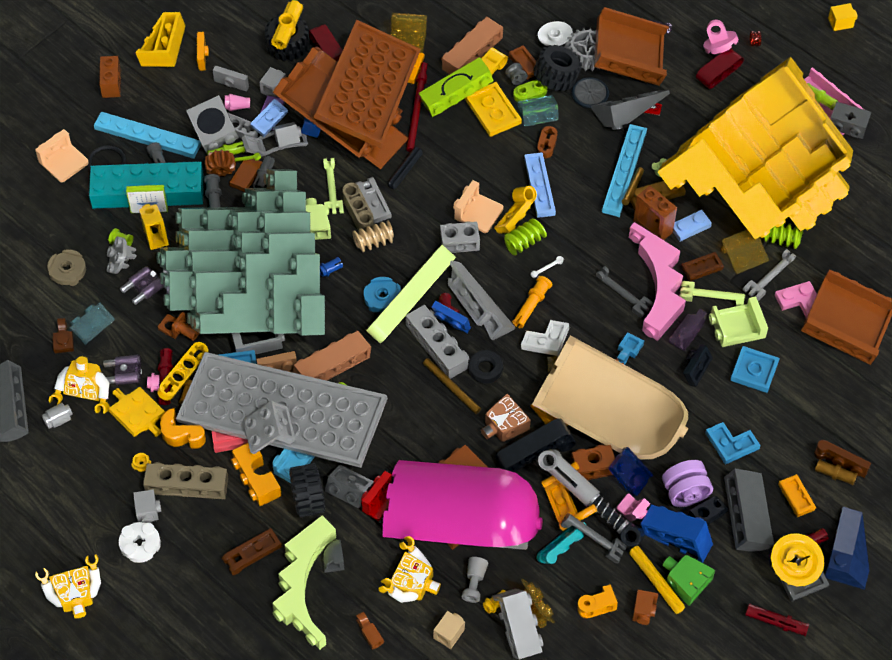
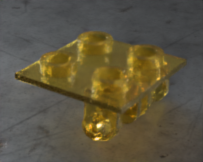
M748 230L722 240L723 246L721 250L723 253L728 254L736 275L769 261L760 238L758 237L755 240Z
M522 579L521 581L526 588L524 591L531 596L532 605L530 607L532 614L536 615L539 628L545 627L548 620L555 623L552 618L554 613L548 604H544L542 600L544 595L541 590L535 587L532 582L528 583Z

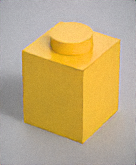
M851 3L830 8L828 19L833 31L854 27L855 20H857V12L853 10Z

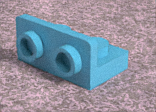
M284 449L273 460L274 474L291 483L290 468L310 464L315 456Z

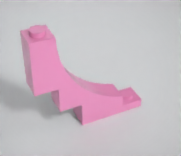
M634 222L630 227L629 238L634 243L639 244L638 254L645 261L652 274L656 291L654 305L643 322L642 331L648 337L658 341L684 311L686 300L675 294L681 287L683 275L672 269L679 261L680 250Z

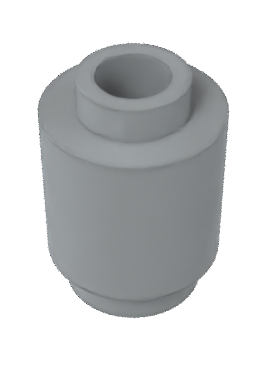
M60 403L46 410L45 414L41 416L47 428L50 429L70 421V416L73 413L68 404L64 406L63 403Z

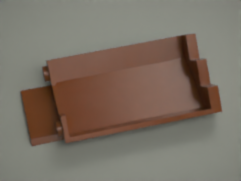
M313 47L304 61L298 62L289 76L281 79L273 93L357 157H365L379 169H382L408 141V137L393 126L402 118L400 115L402 110L397 108L381 148L315 119L314 115L338 62L319 47Z

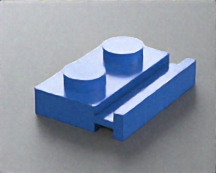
M437 301L434 302L432 309L436 318L447 322L465 333L469 332L471 326L467 317Z

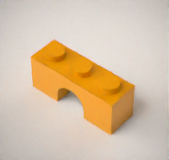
M248 443L232 450L233 458L231 462L235 470H240L241 481L244 486H249L250 490L248 492L253 501L256 500L259 506H262L281 497L280 486L272 472L264 475L254 473L257 468L264 465L260 451L255 454L250 453Z

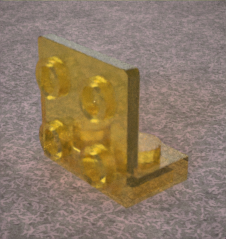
M392 13L391 36L421 49L420 53H422L427 34V16Z

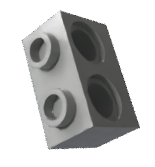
M477 222L440 225L441 245L445 246L451 253L480 250Z

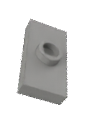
M219 66L214 67L213 76L215 82L243 91L248 90L249 82L247 75Z

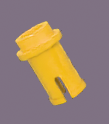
M493 597L490 599L486 598L483 607L490 614L491 612L495 613L500 604L499 601H494Z

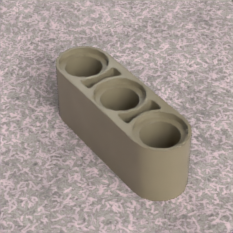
M355 183L345 184L343 187V201L358 230L362 228L365 231L367 226H370L372 229L374 217L359 186Z

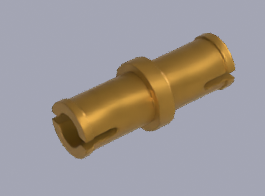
M819 459L815 469L816 472L831 476L833 480L838 479L854 485L858 474L841 468V465L837 464L835 466Z

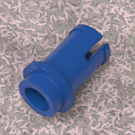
M336 257L325 264L321 263L320 275L328 277L330 273L343 268L342 263L335 265L341 261L340 258Z

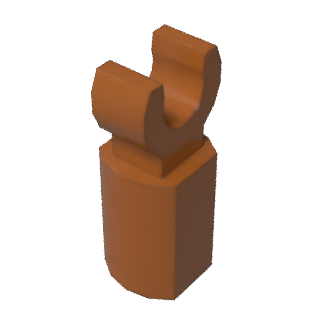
M364 612L356 615L358 618L357 622L362 628V634L370 647L375 649L381 646L384 640L375 625L369 622Z

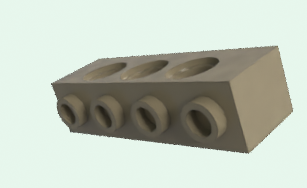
M159 462L147 463L143 485L145 491L154 489L155 495L226 499L228 473L227 469L219 466L209 468L200 465L183 466L182 464L164 465ZM185 478H190L188 481H182ZM206 479H209V480H210L209 482H206V483L203 482V481L206 480Z

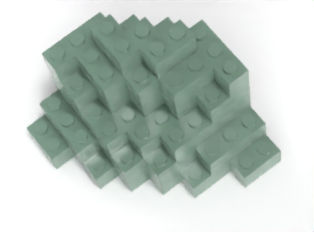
M267 169V174H264V184L267 185V188H245V193H242V202L245 204V207L178 208L176 224H179V231H176V242L179 243V247L160 248V252H157V264H160V267L163 268V273H160V283L167 289V294H164L163 298L164 306H167V309L170 311L190 310V313H187V324H190L198 333L270 331L273 334L325 335V296L320 294V254L315 253V233L310 232V212L306 211V192L297 190V171L291 169Z

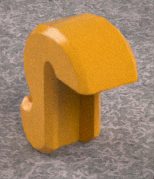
M175 408L168 409L162 415L160 421L163 440L168 445L178 447L189 442L190 448L197 449L205 444L206 437L202 426L176 425Z

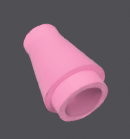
M233 94L224 95V106L229 111L250 108V98Z

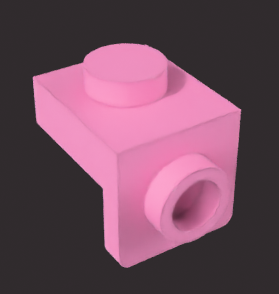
M627 494L617 505L616 509L631 522L636 519H642L648 512L646 508L650 503L645 498L637 501L633 496Z

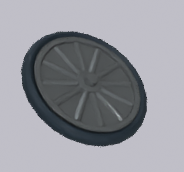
M588 77L575 83L572 88V97L579 105L591 108V105L606 102L609 97V90L603 81Z

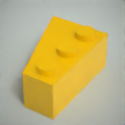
M163 12L153 26L151 35L144 39L145 43L142 48L135 52L141 66L175 67L185 24L180 12Z

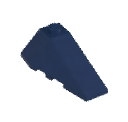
M842 507L825 577L833 581L865 589L869 574V562L863 513Z

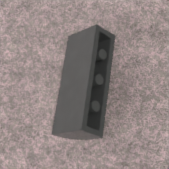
M9 360L0 364V442L13 441L29 433L21 366Z
M735 468L724 477L736 550L755 552L769 549L774 546L762 473Z

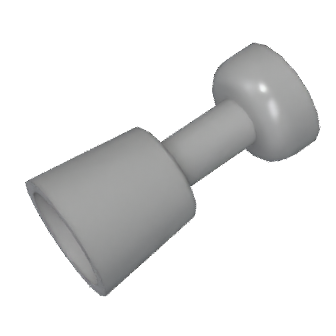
M470 557L468 559L467 577L470 579L469 588L462 592L463 600L471 603L480 601V593L477 591L478 581H482L488 566L487 560L480 557Z

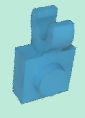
M627 332L618 346V350L621 351L617 357L619 362L625 365L629 356L635 358L643 347L644 340Z

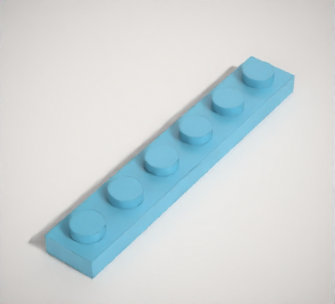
M104 112L100 113L94 124L95 130L146 145L158 142L163 150L193 159L201 146L200 140Z
M629 125L602 213L620 217L624 205L622 204V199L631 183L647 128Z

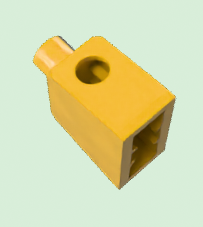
M145 204L139 209L150 249L153 250L169 245L164 221L158 206L155 204ZM151 228H158V232L153 234Z

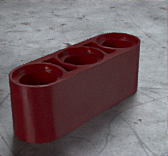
M326 24L309 30V37L314 47H319L338 62L343 50Z
M730 48L703 66L698 71L696 79L707 88L712 89L742 65L744 58Z

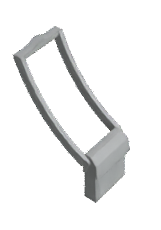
M274 131L269 132L265 137L254 138L248 135L242 137L246 152L259 153L261 157L285 148L308 145L307 136L302 134L304 141L302 143L278 146L266 151L262 140L274 135Z

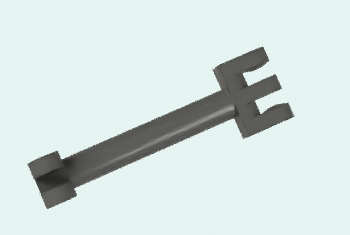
M606 266L596 273L598 279L634 305L632 312L638 317L642 318L645 315L644 313H647L649 308L653 307L654 303L644 296L639 300L608 277L609 269Z
M570 513L565 514V520L561 522L563 528H569L571 525L606 548L608 551L605 557L614 563H619L620 557L624 553L622 550H625L627 545L618 538L610 542Z

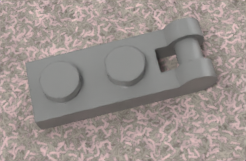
M371 177L365 182H356L355 184L359 186L373 214L374 224L391 218V212L375 179Z

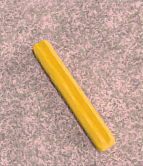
M639 546L633 547L629 553L672 610L676 614L682 612L685 605L641 548Z

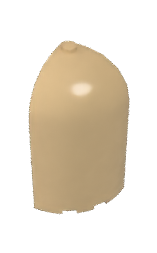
M571 335L554 364L557 368H552L532 404L557 419L561 418L564 423L604 445H611V448L637 460L654 459L666 454L677 442L678 438H683L688 430V427H686L688 411L683 402L673 392Z

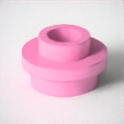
M152 373L151 377L147 376V388H151V392L159 388V375H154L155 373Z

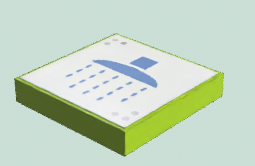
M164 185L126 186L131 213H139V209L145 204H155L160 212H168Z

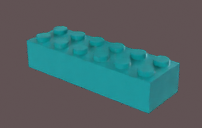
M202 162L91 166L89 196L92 209L129 207L126 186L164 185L168 206L203 204Z

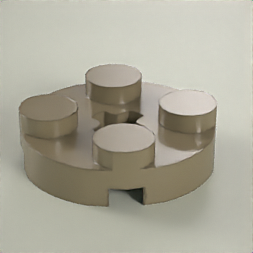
M63 250V253L54 254L49 259L47 265L50 279L61 285H77L86 273V265L82 255L74 250ZM70 265V269L64 270L63 267Z

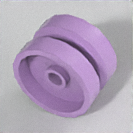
M684 461L672 466L663 474L662 481L665 488L669 491L668 496L673 506L687 507L694 505L709 497L713 492L712 483L706 476L707 471L702 461Z

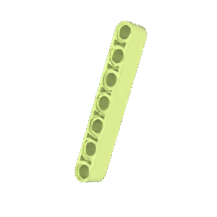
M441 245L366 331L381 344L450 265V261H453L456 257L445 246Z

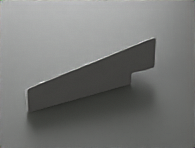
M451 260L452 276L448 278V286L474 322L479 326L484 324L491 340H495L513 331L515 326L462 263Z

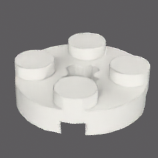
M137 522L122 529L119 537V547L121 553L129 558L130 561L138 563L148 561L160 549V536L153 524ZM137 539L145 540L141 546L135 543Z

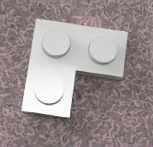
M550 320L545 334L526 331L521 343V349L559 356L569 331V323Z

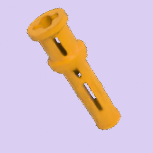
M538 276L536 279L537 283L533 288H530L529 297L512 321L516 327L520 324L519 328H523L538 302L544 300V294L552 287V282L548 278Z

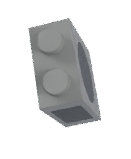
M219 95L186 110L206 153L224 144H231L239 138Z

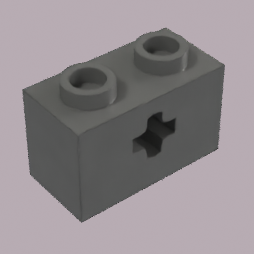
M836 102L830 120L839 132L863 139L871 112Z

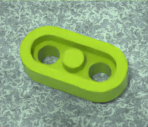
M538 80L519 85L514 89V100L523 104L544 97L547 94V86H543Z

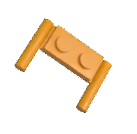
M576 462L570 464L574 469H579V465ZM553 475L542 481L562 531L567 529L561 526V522L565 520V514L570 513L581 521L597 511L596 506L592 504L584 510L577 512L569 490Z

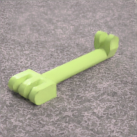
M326 158L323 159L329 192V201L324 202L326 213L329 215V209H332V213L336 214V208H339L340 214H343V201H337L333 170L335 160L331 158V161H327Z
M683 281L681 284L682 288L680 289L681 294L679 296L686 301L692 302L693 296L736 300V306L744 305L745 294L695 288V282Z

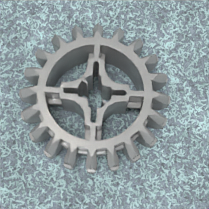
M591 27L589 30L584 28L582 31L576 30L575 33H571L572 37H567L569 41L566 42L564 48L570 49L577 54L585 72L587 69L593 71L595 68L596 30L592 31Z

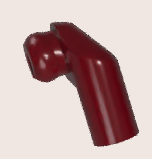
M442 293L439 297V303L460 313L459 309L451 306V295L449 293Z

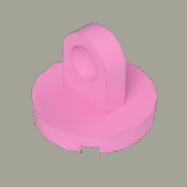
M712 20L707 25L709 39L704 42L703 46L706 53L719 54L732 48L731 45L733 43L736 45L739 39L736 32L726 31L723 22ZM719 26L721 30L715 33L711 31V28Z

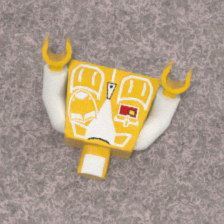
M81 356L72 361L70 366H66L59 373L54 387L56 390L49 397V403L52 402L53 397H57V405L63 400L61 391L65 395L95 401L100 400V403L95 406V412L99 413L102 406L104 414L110 408L106 402L109 394V381L101 373L100 366L88 363V359Z
M410 536L404 537L408 542V546L404 542H401L399 546L403 550L408 549V553H404L392 579L385 578L381 580V583H384L385 586L379 587V592H388L391 597L401 603L415 600L420 601L426 591L437 595L441 583L432 580L433 568L423 553L414 546V539Z
M95 554V563H90L89 556L86 557L85 561L90 566V569L88 566L50 576V580L47 579L48 571L45 568L43 569L46 574L43 578H39L36 571L35 576L38 580H41V587L47 600L56 607H62L64 612L73 611L74 618L84 617L86 615L85 607L93 604V598L97 596L101 585L99 568L96 567L99 561L98 555Z

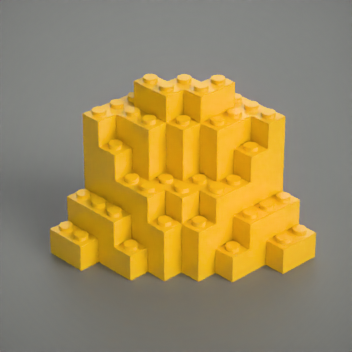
M789 57L764 75L758 83L730 102V105L715 115L712 121L699 129L696 135L683 143L675 155L662 163L658 173L670 189H673L675 186L677 189L686 183L685 180H687L699 197L703 194L707 196L716 187L756 240L758 237L764 238L770 233V229L774 226L778 228L783 225L787 217L792 219L800 231L804 229L809 230L816 224L815 221L818 215L821 213L825 215L832 210L833 201L846 197L850 186L839 173V170L843 172L851 166L849 163L852 160L853 149L814 98L815 93L803 78V72L794 60Z

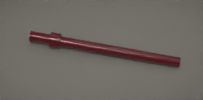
M425 62L421 63L420 71L416 78L417 89L406 149L408 152H411L415 145L422 102L419 92L424 90V84L427 82L426 72L428 64Z

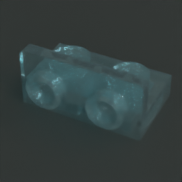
M552 95L518 101V108L523 115L524 126L559 119L558 104Z
M98 303L96 306L94 304L90 305L84 311L86 314L82 318L77 316L70 322L72 326L69 331L74 332L85 345L115 320L101 303Z

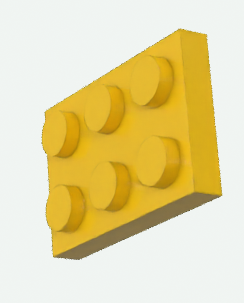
M497 82L489 84L465 98L490 137L522 124L521 117Z

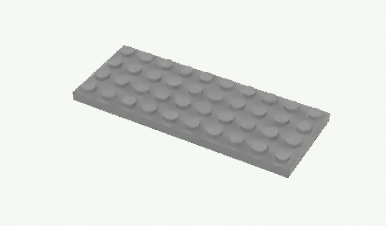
M205 352L176 420L179 423L200 425L203 429L247 439L243 420L270 401H274L288 407L296 441L287 444L275 440L269 445L361 468L388 398L385 394Z

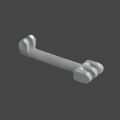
M786 249L782 254L783 260L757 284L752 280L747 283L743 291L746 293L752 289L748 295L753 297L757 293L755 297L759 301L766 293V290L763 288L796 258V255L793 253L790 255V251Z

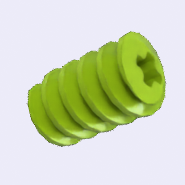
M530 219L522 226H518L517 229H513L511 233H507L504 240L510 253L516 256L517 251L521 253L523 247L528 249L529 244L534 245L535 240L539 242L541 237L546 238L547 233L539 221Z
M790 223L786 228L784 224L778 228L774 226L770 229V233L764 237V241L767 242L771 237L773 244L779 239V245L786 241V247L793 243L794 249H796L800 245L803 230L799 231L797 226L792 229Z

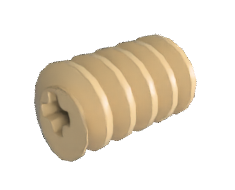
M387 220L386 224L380 222L379 226L373 224L372 229L370 226H367L365 231L360 228L358 233L355 230L352 232L355 245L362 252H365V246L372 250V244L379 248V242L386 246L387 239L391 244L393 243L394 235L389 220Z

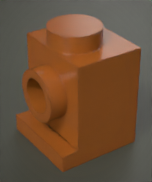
M643 590L637 591L632 621H637L642 625L649 624L650 616L655 617L658 593Z

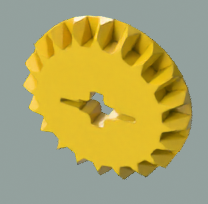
M788 534L780 538L771 550V567H773L775 575H778L780 580L785 581L788 585L805 587L815 582L823 571L824 556L822 550L808 536ZM795 556L798 559H804L799 563V566H797V563L790 562L795 558Z

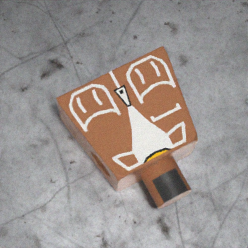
M506 394L486 413L485 423L487 426L481 429V433L486 439L496 435L500 441L504 442L530 430L531 420L514 400Z

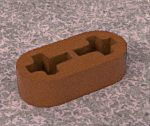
M547 126L541 131L537 153H543L544 158H550L554 152L557 141V130L554 127ZM548 134H552L550 139H547ZM545 145L548 146L546 151H544Z

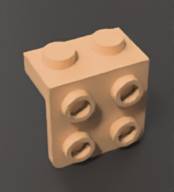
M64 129L35 149L38 162L59 182H65L89 163L88 159L71 144L69 133Z
M472 180L470 185L464 188L461 198L457 199L454 203V219L462 223L477 222L478 230L488 233L503 211V205L480 195L479 183Z

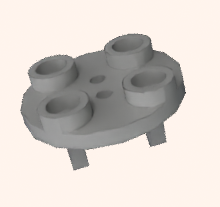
M117 236L113 246L108 247L107 257L110 258L107 272L118 274L121 269L129 267L126 264L129 259L136 258V255L132 254L135 253L136 248L128 246L126 239Z

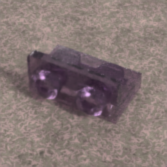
M700 309L697 314H688L669 338V343L685 351L704 326L707 312Z

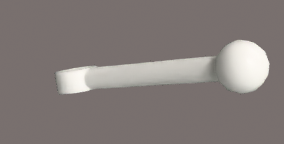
M558 256L554 262L537 271H532L530 273L531 277L536 278L539 273L550 267L562 264L564 258Z

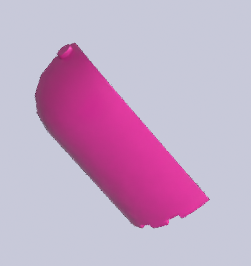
M399 460L392 472L394 482L393 484L389 483L386 498L390 499L388 511H384L383 537L404 539V537L410 536L414 540L506 547L528 542L536 536L538 530L542 529L543 520L539 517L540 510L537 495L530 484L515 472L500 468Z

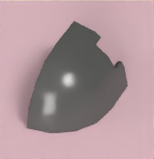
M340 539L331 542L324 551V573L344 570Z

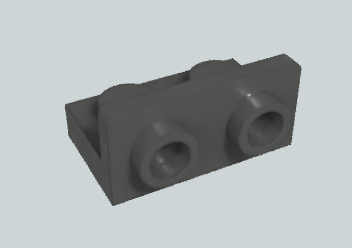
M339 465L328 476L325 492L360 508L363 494L373 487L374 481Z

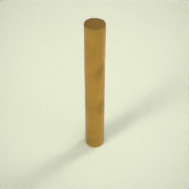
M639 167L622 199V204H629L644 173L643 168Z

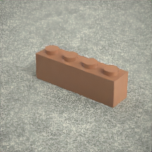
M488 17L479 21L471 32H467L460 42H457L449 52L443 55L442 70L452 74L475 59L482 58L490 48L494 47L503 38V27Z
M359 331L347 334L343 339L329 344L328 347L315 351L305 359L298 360L294 364L293 373L327 381L370 358L371 346Z

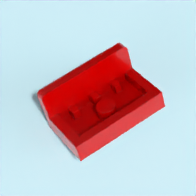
M384 471L381 476L378 475L375 478L373 487L369 491H365L361 498L362 511L377 521L381 520L384 516V511H388L390 499H387L386 495L389 483L392 484V474Z

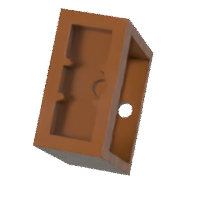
M648 186L637 195L633 222L665 240L673 233L677 207L652 186Z

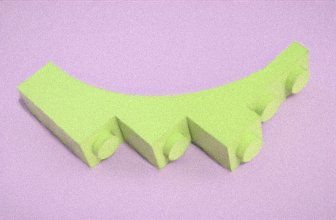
M323 515L285 544V557L291 564L279 573V586L286 593L272 603V613L279 622L283 621L286 626L292 622L298 631L302 630L306 634L307 641L312 646L316 645L319 649L326 645V637L311 621L305 604V589L309 572L315 560L325 547L336 539V529Z

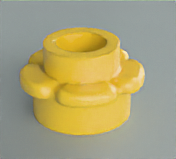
M145 453L136 454L133 457L132 468L139 472L146 471L147 463L151 464L149 456Z

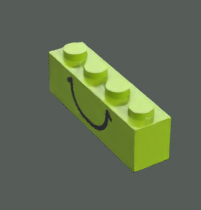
M479 57L419 92L424 106L431 116L434 117L464 98L471 96L474 92L488 86L494 80L490 70Z

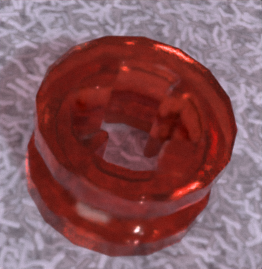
M760 30L756 33L750 31V45L754 46L756 44L761 46Z

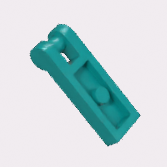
M574 526L569 527L537 554V561L542 564L555 563L557 555L566 552L570 548V544L582 539L584 533Z

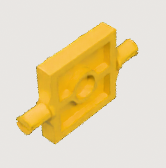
M141 387L127 395L119 388L113 391V395L119 401L109 408V412L134 437L146 430H150L155 437L161 434V430L155 424L161 419L165 411Z

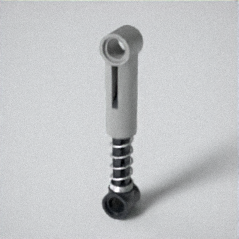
M550 449L540 454L538 458L539 466L552 474L586 507L594 504L597 508L596 512L601 514V518L607 519V523H611L613 529H617L625 545L630 547L636 546L644 539L645 533L643 528L628 520H624L621 514L615 511V508L612 509L609 503L603 500V497H599L600 491L562 458L559 451ZM548 454L554 458L553 465L548 464L546 461ZM629 530H633L636 532V540H631L629 538Z

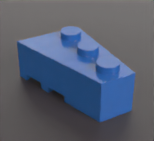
M651 505L641 522L646 536L666 546L669 543L681 548L680 553L685 555L689 552L697 556V560L701 563L704 562L713 545L707 523L699 517L694 518L682 512L668 510L663 506Z

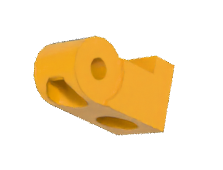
M611 584L603 586L602 593L580 597L577 610L581 617L591 618L617 610L618 602Z

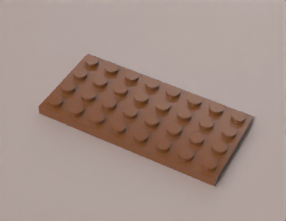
M356 19L314 118L381 148L421 49Z

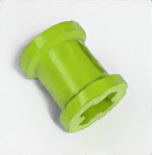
M117 228L113 229L109 235V244L113 245L117 236L125 238L128 246H131L133 243V235L121 233Z

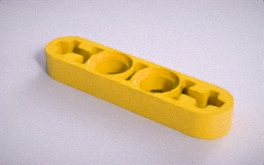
M194 343L162 381L157 390L158 396L161 399L171 400L199 367L204 353H208V347L204 343ZM201 350L202 352L195 358L194 354L196 351ZM184 361H190L193 364V368L185 367ZM173 374H180L183 380L176 381L173 378ZM171 384L172 388L170 392H164V390L167 389L168 386Z

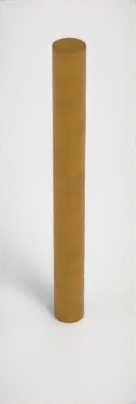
M429 358L423 362L475 414L480 412L481 408Z

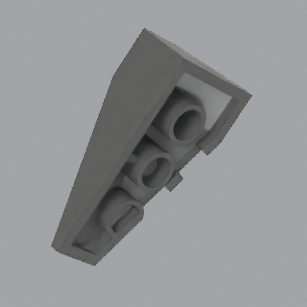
M657 90L639 94L638 98L637 96L625 97L618 101L611 100L591 105V109L604 127H612V130L623 128L622 125L636 119L669 95L670 92L669 90Z

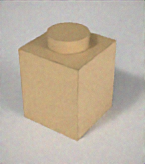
M447 611L435 627L433 639L451 649L464 632L465 621L460 615Z

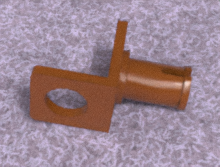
M184 312L177 319L167 314L158 325V330L174 339L181 333L194 341L199 335L197 331L186 323ZM167 322H174L172 330L165 328Z

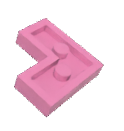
M808 281L776 291L774 296L782 311L800 305L807 318L817 293L811 282Z

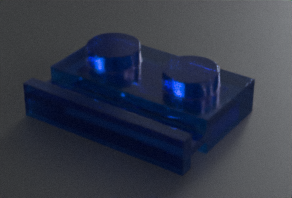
M625 447L608 469L632 496H638L653 474L629 447Z

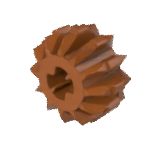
M215 150L205 156V169L208 174L226 176L227 174H232L235 170L234 154L228 150Z

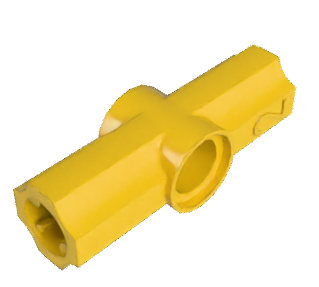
M296 0L288 2L284 13L279 17V25L271 41L276 49L283 50L286 48L291 36L296 32V24L303 10V5Z

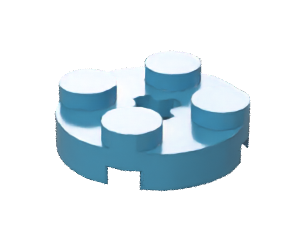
M389 277L374 278L364 288V301L370 311L382 313L401 291V287ZM381 292H384V294L387 296L379 297L378 295H380Z

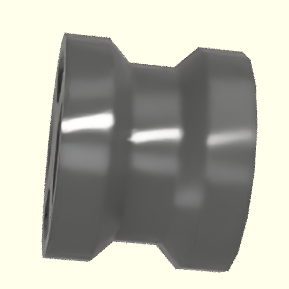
M514 63L506 70V75L511 78L513 85L522 84L528 77L520 63Z

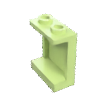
M756 297L749 298L748 303L745 305L718 310L717 306H712L711 313L709 314L710 324L715 327L716 340L720 341L722 347L766 338L768 326Z

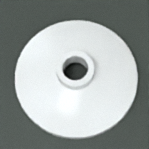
M560 21L550 22L539 29L538 39L546 46H560L569 41L567 37H572L571 33L573 31L567 23Z

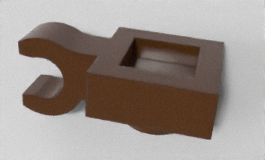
M65 318L57 319L59 332L53 333L54 353L74 351L73 332L67 331Z

